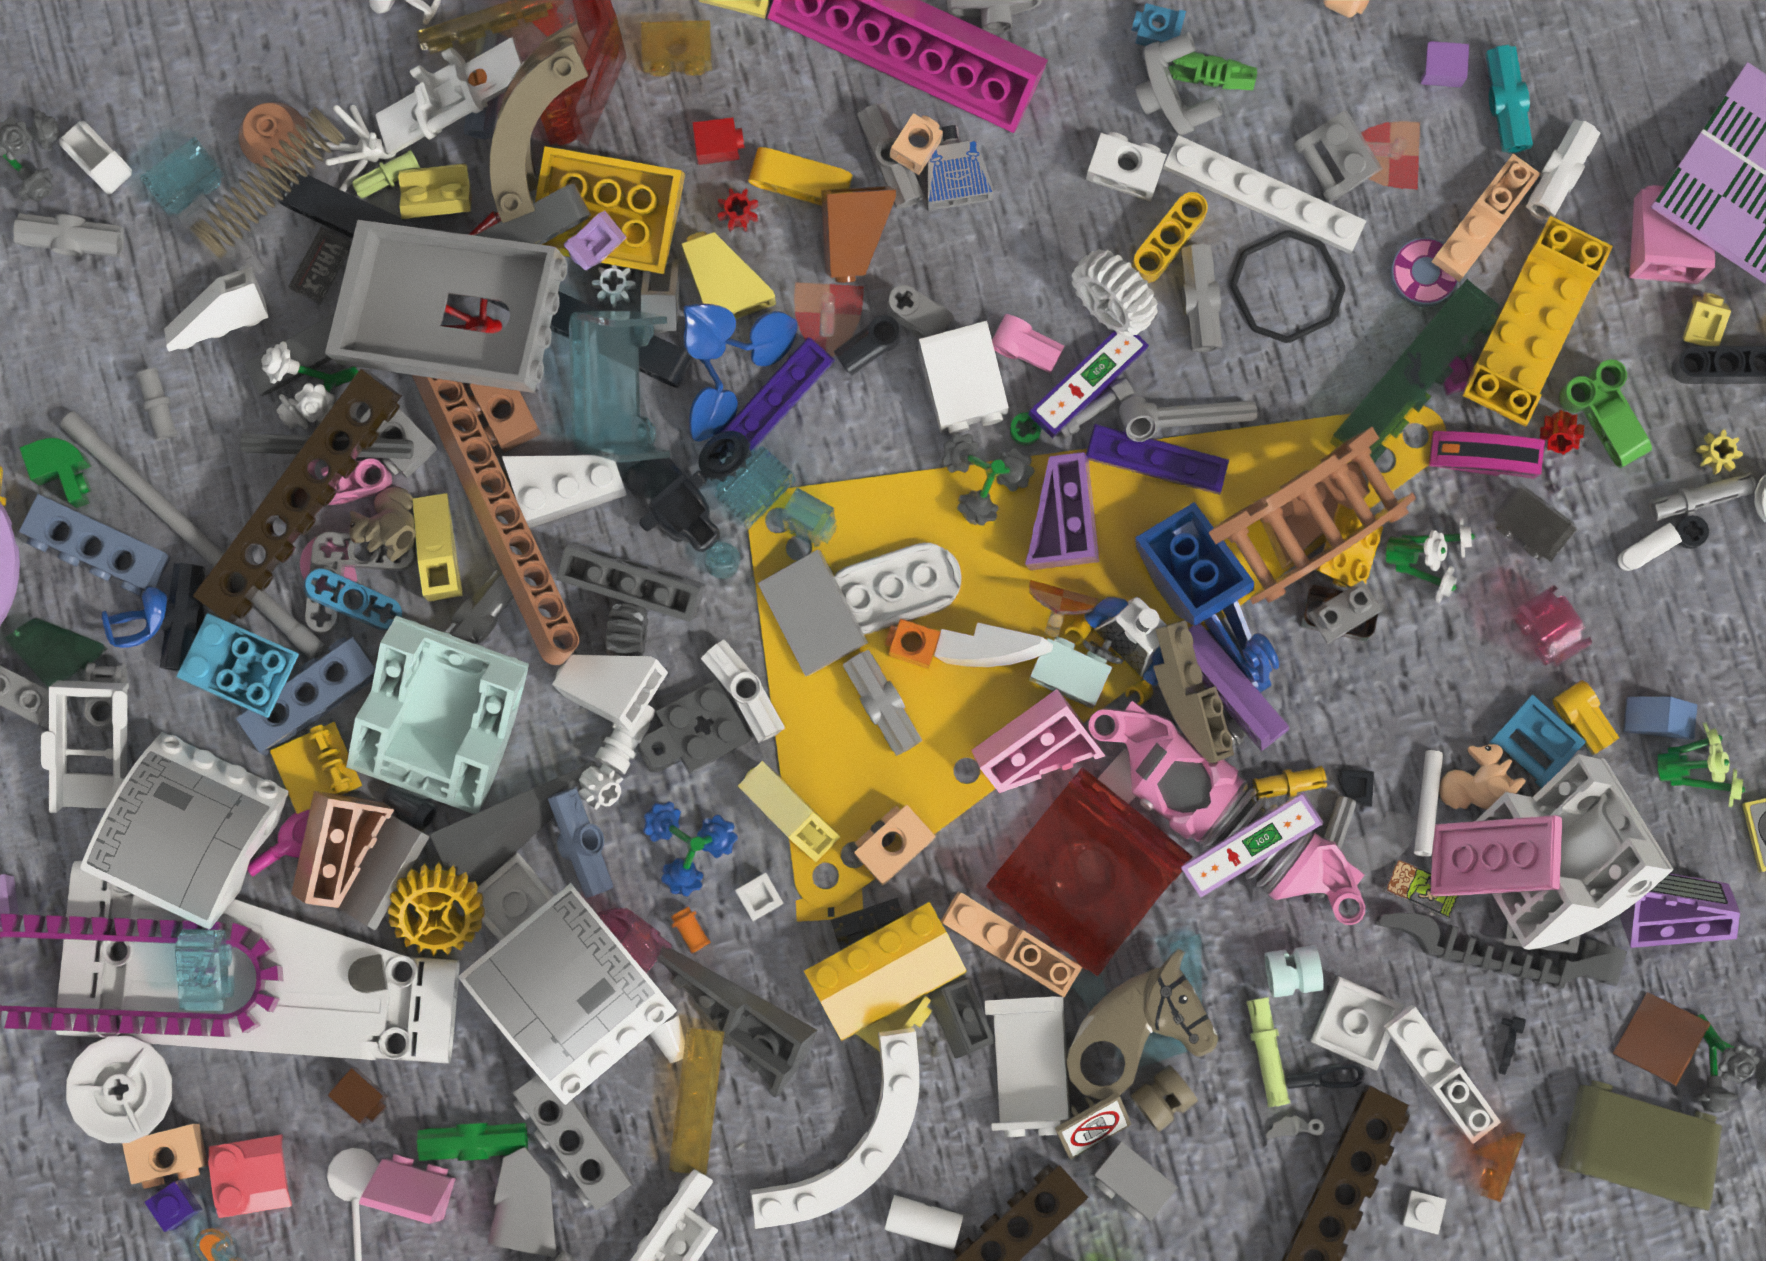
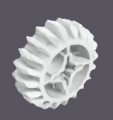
M1101 249L1095 252L1092 251L1078 262L1079 264L1074 269L1075 271L1071 274L1073 278L1072 285L1077 290L1075 292L1076 295L1082 299V305L1089 309L1090 315H1094L1099 323L1105 324L1110 331L1115 330L1117 334L1128 337L1137 335L1151 324L1150 322L1158 313L1156 307L1158 305L1157 300L1153 297V290L1147 286L1148 281L1139 275V271L1131 267L1130 262L1126 263L1120 255L1114 256L1111 251Z

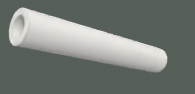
M1436 750L1425 752L1414 854L1419 856H1431L1433 849L1443 753Z

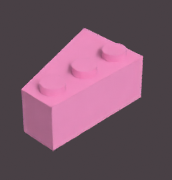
M1058 689L971 750L980 769L999 793L1041 779L1042 774L1062 768L1064 771L1072 768L1074 763L1091 757L1098 759L1105 756L1097 740L1091 735L1089 729Z

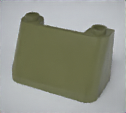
M1592 1080L1591 1086H1579L1558 1168L1605 1180L1665 1198L1669 1201L1679 1202L1678 1204L1690 1208L1709 1211L1713 1198L1722 1126L1716 1124V1116L1695 1111L1693 1117L1613 1093L1612 1085Z

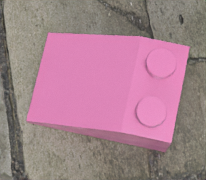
M393 1154L392 1160L388 1158L381 1160L365 1188L359 1204L431 1224L444 1220L456 1178L447 1175L449 1170L447 1168L428 1163L427 1168L423 1169L413 1166L414 1159Z

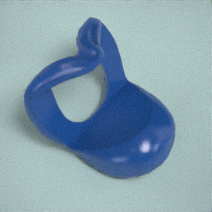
M147 587L141 596L144 610L122 612L113 616H109L107 611H103L102 621L109 643L115 647L128 648L140 645L151 639L160 629L165 616L167 605L166 593L156 587ZM136 619L146 620V627L137 634L122 637L113 636L110 626L112 624H120Z

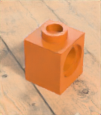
M900 619L898 627L891 625L885 646L891 647L889 651L890 657L929 669L941 632ZM910 634L919 637L922 643L921 647L914 652L906 651L901 645L902 639Z

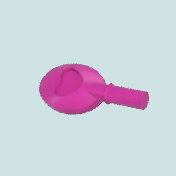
M310 809L299 814L295 812L281 826L278 833V843L270 846L268 850L249 862L247 870L252 877L275 861L280 860L284 855L299 858Z

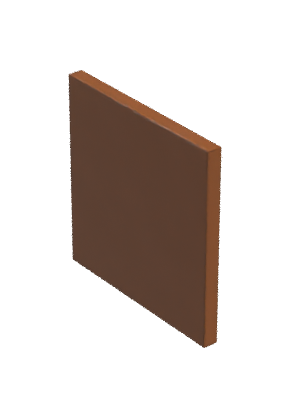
M1647 992L1613 1054L1676 1086L1709 1028L1710 1022Z

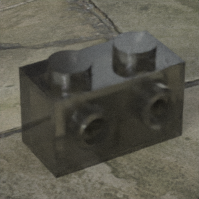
M1520 482L1493 514L1494 520L1498 523L1495 528L1510 540L1514 536L1519 538L1526 544L1523 549L1539 561L1544 557L1551 562L1577 530L1576 524Z

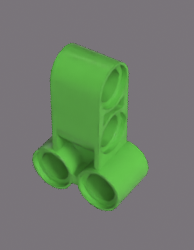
M1609 359L1603 361L1592 370L1589 378L1578 376L1563 386L1559 393V401L1561 406L1569 412L1577 413L1583 411L1611 460L1617 467L1622 468L1651 452L1652 445L1619 389L1627 380V370L1621 362ZM1602 370H1607L1614 375L1615 383L1613 386L1607 385L1602 381ZM1572 387H1578L1583 390L1585 394L1584 402H1577L1572 398Z

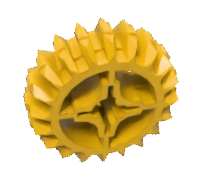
M424 863L421 866L420 873L411 868L407 878H400L396 885L398 891L390 894L392 903L388 906L387 910L388 914H390L389 924L391 927H395L394 933L396 938L405 937L404 943L406 947L416 944L418 953H421L424 948L430 949L432 956L437 953L438 949H442L448 956L452 946L461 951L465 941L472 943V940L475 938V932H479L482 927L485 908L483 905V895L477 892L478 885L476 881L468 882L467 872L457 876L454 865L448 871H444L440 863L435 866V870H430ZM454 900H457L464 910L463 916L458 914L457 908L452 905ZM409 903L414 905L415 911L420 914L418 920L408 908Z

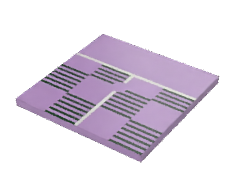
M1747 62L1651 208L1766 284V74Z

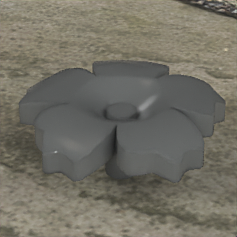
M1107 638L1102 647L1093 641L1087 642L1085 640L1083 643L1090 652L1107 661L1122 664L1124 660L1119 658V655L1115 652L1108 650L1112 641Z

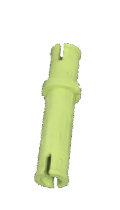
M1269 997L1246 1001L1253 1033H1250L1251 1041H1255L1267 1106L1274 1107L1275 1105L1289 1104L1290 1099L1276 1036H1279L1278 1028L1274 1029Z

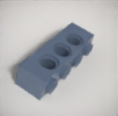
M37 494L19 530L20 533L28 537L26 544L43 552H46L48 547L59 551L60 553L57 558L75 567L78 566L79 562L91 566L89 573L105 581H109L110 577L113 576L123 581L120 586L121 588L138 596L147 587H157L171 558L159 549ZM63 525H68L70 530L68 537L63 541H56L55 533L57 529ZM93 540H100V551L93 556H88L86 551L88 544ZM125 554H131L133 559L131 566L126 570H119L118 561L120 557Z
M346 637L337 640L328 648L329 654L320 660L313 658L299 668L301 672L290 681L287 679L274 706L283 705L285 707L286 716L283 721L272 723L270 716L266 718L245 708L241 709L243 714L237 717L236 720L259 753L264 756L269 755L270 750L283 745L373 682L376 666L354 637L348 640ZM335 665H343L345 670L343 678L338 682H330L328 678L329 670ZM313 685L315 688L314 698L310 702L302 703L299 699L300 690L304 686Z

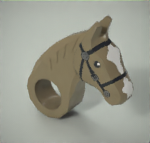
M1178 948L1160 968L1135 976L1113 989L1081 1022L1069 1050L1067 1067L1070 1080L1082 1094L1103 1100L1116 1092L1121 1095L1134 1082L1139 1060L1150 1032L1173 1037L1181 1041L1185 1048L1194 1056H1204L1216 1048L1218 1041L1217 1033L1194 988L1180 970L1184 951ZM1106 1041L1113 1043L1124 1055V1072L1119 1080L1111 1085L1100 1086L1093 1084L1086 1079L1081 1070L1080 1061L1082 1053L1094 1042Z

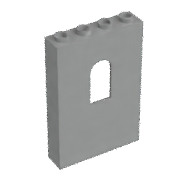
M357 220L325 354L337 364L535 393L537 382L539 383L542 380L544 373L542 362L544 350L551 343L552 332L550 325L552 316L557 313L559 308L558 290L560 281H563L567 274L566 258L553 246ZM449 294L501 301L508 306L510 311L508 324L504 329L496 333L441 326Z

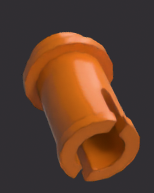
M688 906L671 916L674 922L671 926L672 928L677 927L690 953L693 954L710 944L711 941L708 940L695 918L697 912H692Z

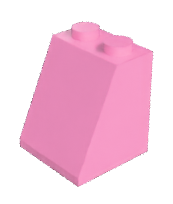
M1652 185L1641 189L1634 197L1629 278L1699 284L1715 268V250L1651 208L1664 188L1663 186Z

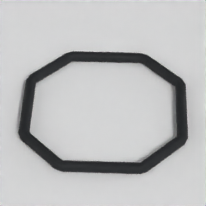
M1291 230L1283 231L1244 249L1240 254L1230 282L1231 290L1250 328L1255 333L1284 343L1293 342L1331 324L1336 318L1345 293V284L1325 244L1320 240ZM1287 237L1319 247L1339 287L1328 318L1289 336L1257 326L1237 286L1248 255Z

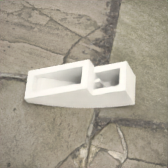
M977 623L974 636L942 629L934 656L946 664L965 667H994L1011 665L1047 654L1052 651L1053 644L1040 636Z

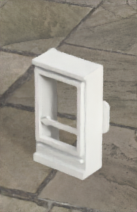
M58 680L49 686V731H45L41 735V765L44 769L49 770V813H57L62 807L107 809L115 793L127 776V689H129V683ZM67 696L112 698L113 748L106 750L67 749ZM67 755L113 758V774L67 773Z

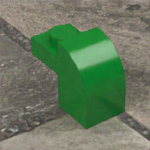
M45 438L19 447L31 481L40 486L60 478L67 500L71 505L79 508L90 504L86 493L91 492V488L84 472L79 473V471L92 466L88 458L71 443L58 438Z

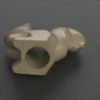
M390 487L376 495L374 499L376 515L368 518L355 511H350L349 535L353 543L370 541L367 546L369 552L385 545L388 547L387 558L392 562L398 559L414 546L416 537L414 519L408 511L413 506V497L404 488Z

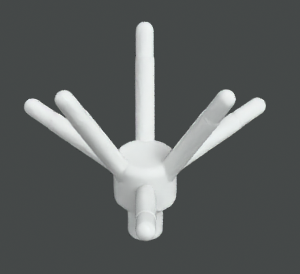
M335 105L333 110L360 137L357 145L340 143L339 146H336L332 142H326L331 150L356 152L326 159L325 163L328 166L361 159L339 188L346 192L368 161L376 163L379 158L391 161L395 159L396 153L391 156L388 155L381 139L376 138L374 132L369 134L355 105L350 106L354 120L340 106ZM315 142L313 143L316 148H321Z

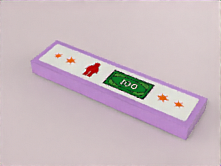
M1302 792L1186 862L1181 868L1199 896L1203 897L1319 827L1323 821L1305 793Z

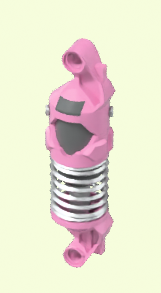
M1133 700L1125 710L1103 708L1096 711L1089 720V731L1095 739L1099 741L1123 742L1127 745L1132 794L1141 800L1140 803L1145 809H1154L1169 821V827L1186 840L1192 838L1196 842L1200 841V845L1203 844V847L1210 846L1211 844L1214 846L1277 808V804L1272 805L1266 812L1265 808H1263L1267 802L1266 796L1261 797L1255 802L1256 789L1247 791L1248 783H1243L1244 779L1238 776V770L1224 759L1215 763H1209L1195 749L1187 737L1178 731L1171 719L1158 714H1150ZM1108 715L1112 717L1115 722V729L1112 733L1102 734L1097 730L1096 720L1099 716ZM1312 831L1297 839L1291 846L1287 845L1246 870V879L1254 878L1259 873L1256 886L1265 885V893H1268V896L1273 900L1308 893H1325L1339 922L1345 925H1353L1362 920L1365 914V903L1357 886L1365 874L1346 860L1344 853L1334 841L1323 839L1316 833L1313 834ZM1346 898H1352L1359 903V910L1355 915L1345 916L1339 911L1340 902Z

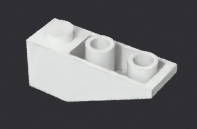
M248 267L217 278L166 326L164 332L168 351L178 348L186 349L193 346L196 342L210 337H222L231 330L243 326H254L261 322V320L268 318L266 302L252 268Z

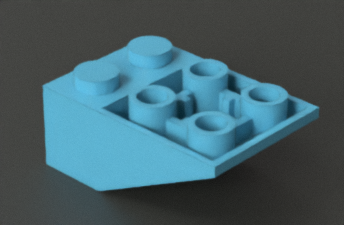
M207 613L176 677L226 701L269 718L299 653Z

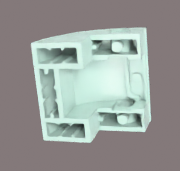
M396 616L380 642L371 692L355 717L346 768L472 814L480 812L498 771L516 719L529 664L515 657H509L487 649L482 645L473 644L454 637L449 633L440 632L421 625L416 621Z

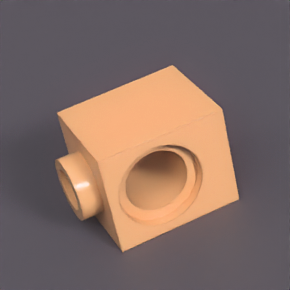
M913 113L892 145L890 158L919 175L941 142L943 131L939 129V124L928 116L923 115L919 117ZM919 135L926 139L927 144L920 148L914 147L909 142V139L912 136Z

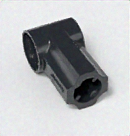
M879 315L866 328L833 351L851 377L884 352L890 351L898 345L900 341L898 323L891 316ZM881 326H889L894 330L893 336L887 341H881L875 337L876 330Z

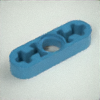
M316 569L304 580L303 589L310 600L378 630H388L394 619H388L382 623L379 621L381 615L372 610L368 612V617L364 616L362 613L367 609L370 597L376 600L371 606L382 609L388 605L391 607L390 614L394 615V618L396 616L402 617L401 606L396 600L329 570ZM320 577L326 578L325 585L332 589L337 588V583L342 584L343 587L336 596V603L330 600L334 594L327 590L316 594L314 592L315 586L311 584V580L317 581ZM355 590L361 594L363 601L360 608L352 610L344 605L343 595L346 591Z

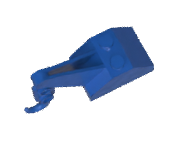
M1193 502L1135 537L1136 548L1155 587L1173 612L1193 626L1204 621L1226 654L1261 693L1271 687L1269 673L1272 672L1269 660L1273 669H1278L1279 659L1272 644L1263 634L1255 633L1251 636L1238 602L1240 598L1254 590V581L1224 541L1217 544L1214 543L1208 533L1214 527L1196 503ZM1223 610L1246 661L1218 619L1217 612Z

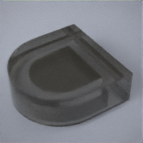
M382 954L362 957L352 963L348 971V980L353 989L365 994L389 990Z

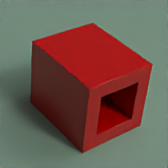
M734 117L692 122L698 165L739 160L738 149L745 147L742 128H735Z

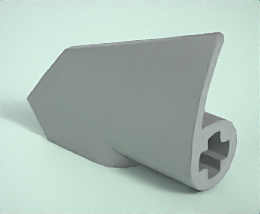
M524 1147L503 1158L494 1199L496 1207L488 1244L555 1257L557 1253L550 1176Z

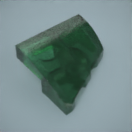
M37 617L24 623L5 637L6 641L48 689L56 681H66L79 669L84 670L88 663H92L108 649L98 641Z

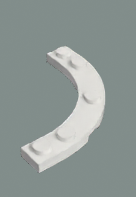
M914 1028L878 1032L882 1082L880 1097L875 1111L876 1117L869 1131L865 1132L858 1144L849 1152L848 1158L834 1169H828L800 1182L750 1190L755 1229L801 1222L827 1214L863 1193L889 1167L907 1138L918 1102L919 1061L916 1031Z

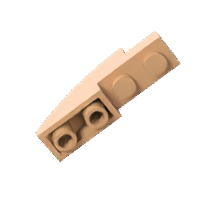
M1512 154L1431 262L1460 282L1541 173L1515 154Z
M957 892L941 919L942 924L965 937L966 940L1061 997L1066 996L1082 969V966L961 892Z

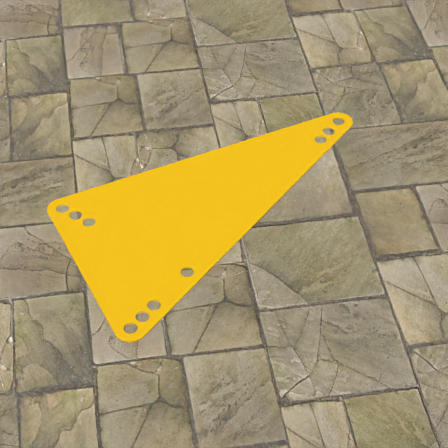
M1409 405L1154 439L1229 459L1220 495L1089 460L1099 562L1029 570L1025 563L1029 553L1049 456L1082 452L1086 454L1088 448L1030 456L1032 461L1029 466H1032L1035 472L1029 478L1026 488L1018 487L1016 491H1010L1005 485L998 484L996 477L988 493L990 494L991 501L998 506L997 518L995 521L986 522L983 526L970 524L963 517L962 513L957 510L960 503L958 501L959 496L969 494L972 490H982L986 481V470L976 465H969L967 472L958 470L951 473L947 470V467L771 490L761 494L749 508L747 526L770 700L785 726L784 730L775 735L780 775L840 836L817 862L789 839L794 882L800 896L813 906L831 908L842 904L876 879L864 865L858 868L846 866L842 862L841 851L846 844L856 842L870 830L874 823L882 821L881 819L896 805L900 810L908 805L935 835L996 788L981 769L979 777L973 783L964 784L959 782L954 775L955 764L963 758H971L976 761L971 751L1053 691L1029 681L1039 657L1011 665L965 667L946 664L933 656L929 669L890 657L889 651L891 647L885 646L890 627L864 635L868 641L866 645L810 676H805L758 585L762 580L796 562L786 552V545L792 537L804 536L811 542L812 552L821 550L828 566L832 570L833 576L847 566L918 543L936 544L948 550L958 561L961 570L959 592L953 602L943 610L910 620L909 622L939 632L945 629L974 636L977 623L1040 636L1046 640L1049 638L1054 641L1057 636L1074 643L1080 637V634L1075 630H1070L1065 635V630L1075 619H1085V614L1091 609L1059 611L1035 596L1030 590V580L1097 598V604L1107 597L1121 598L1126 601L1138 597L1149 608L1154 609L1166 625L1184 621V619L1173 612L1155 587L1136 548L1135 537L1193 502L1196 503L1211 525L1215 527L1222 520L1244 509L1260 498L1281 489L1280 486L1307 469L1310 471L1321 463L1320 460L1339 447L1343 442L1370 427H1373L1379 437L1369 447L1370 450L1373 452L1378 448H1387L1395 455L1396 463L1394 468L1389 472L1381 473L1393 492L1429 465L1433 431H1447L1441 417L1428 407ZM1418 423L1427 429L1428 441L1423 447L1412 448L1405 443L1403 431L1408 425ZM1368 480L1370 493L1365 497L1364 501L1369 509H1371L1381 500ZM782 508L790 514L791 525L785 532L774 533L767 528L765 519L772 509ZM1261 519L1247 526L1249 530L1247 536L1275 580L1295 565L1292 561L1282 570ZM1324 534L1304 550L1306 556L1326 542L1327 538ZM1226 538L1223 541L1254 581V590L1238 600L1241 606L1261 589L1262 585L1236 543H1231ZM1223 610L1216 613L1220 621L1226 617ZM1204 621L1200 623L1206 631L1209 630ZM1187 622L1188 629H1190L1193 625ZM1091 627V632L1085 640L1087 642L1093 641L1102 647L1105 640L1094 630L1095 628ZM912 634L905 636L901 641L902 647L909 652L917 651L922 645L919 637ZM1084 641L1079 645H1075L1073 650L1087 655L1089 650L1083 645ZM1111 646L1109 647V651L1119 655ZM866 650H869L887 682L890 680L906 707L904 708L905 712L922 739V742L898 756L891 750L879 726L874 725L859 699L861 697L843 667L844 663ZM1123 660L1122 664L1107 661L1106 664L1111 666L1112 669L1093 709L1065 696L1063 697L1084 723L1096 711L1106 707L1125 693L1129 687L1142 680L1143 676L1141 677L1125 660ZM895 834L894 841L883 848L888 852H897L901 849L903 841L899 835ZM822 863L832 864L839 873L837 884L830 889H821L813 881V871Z

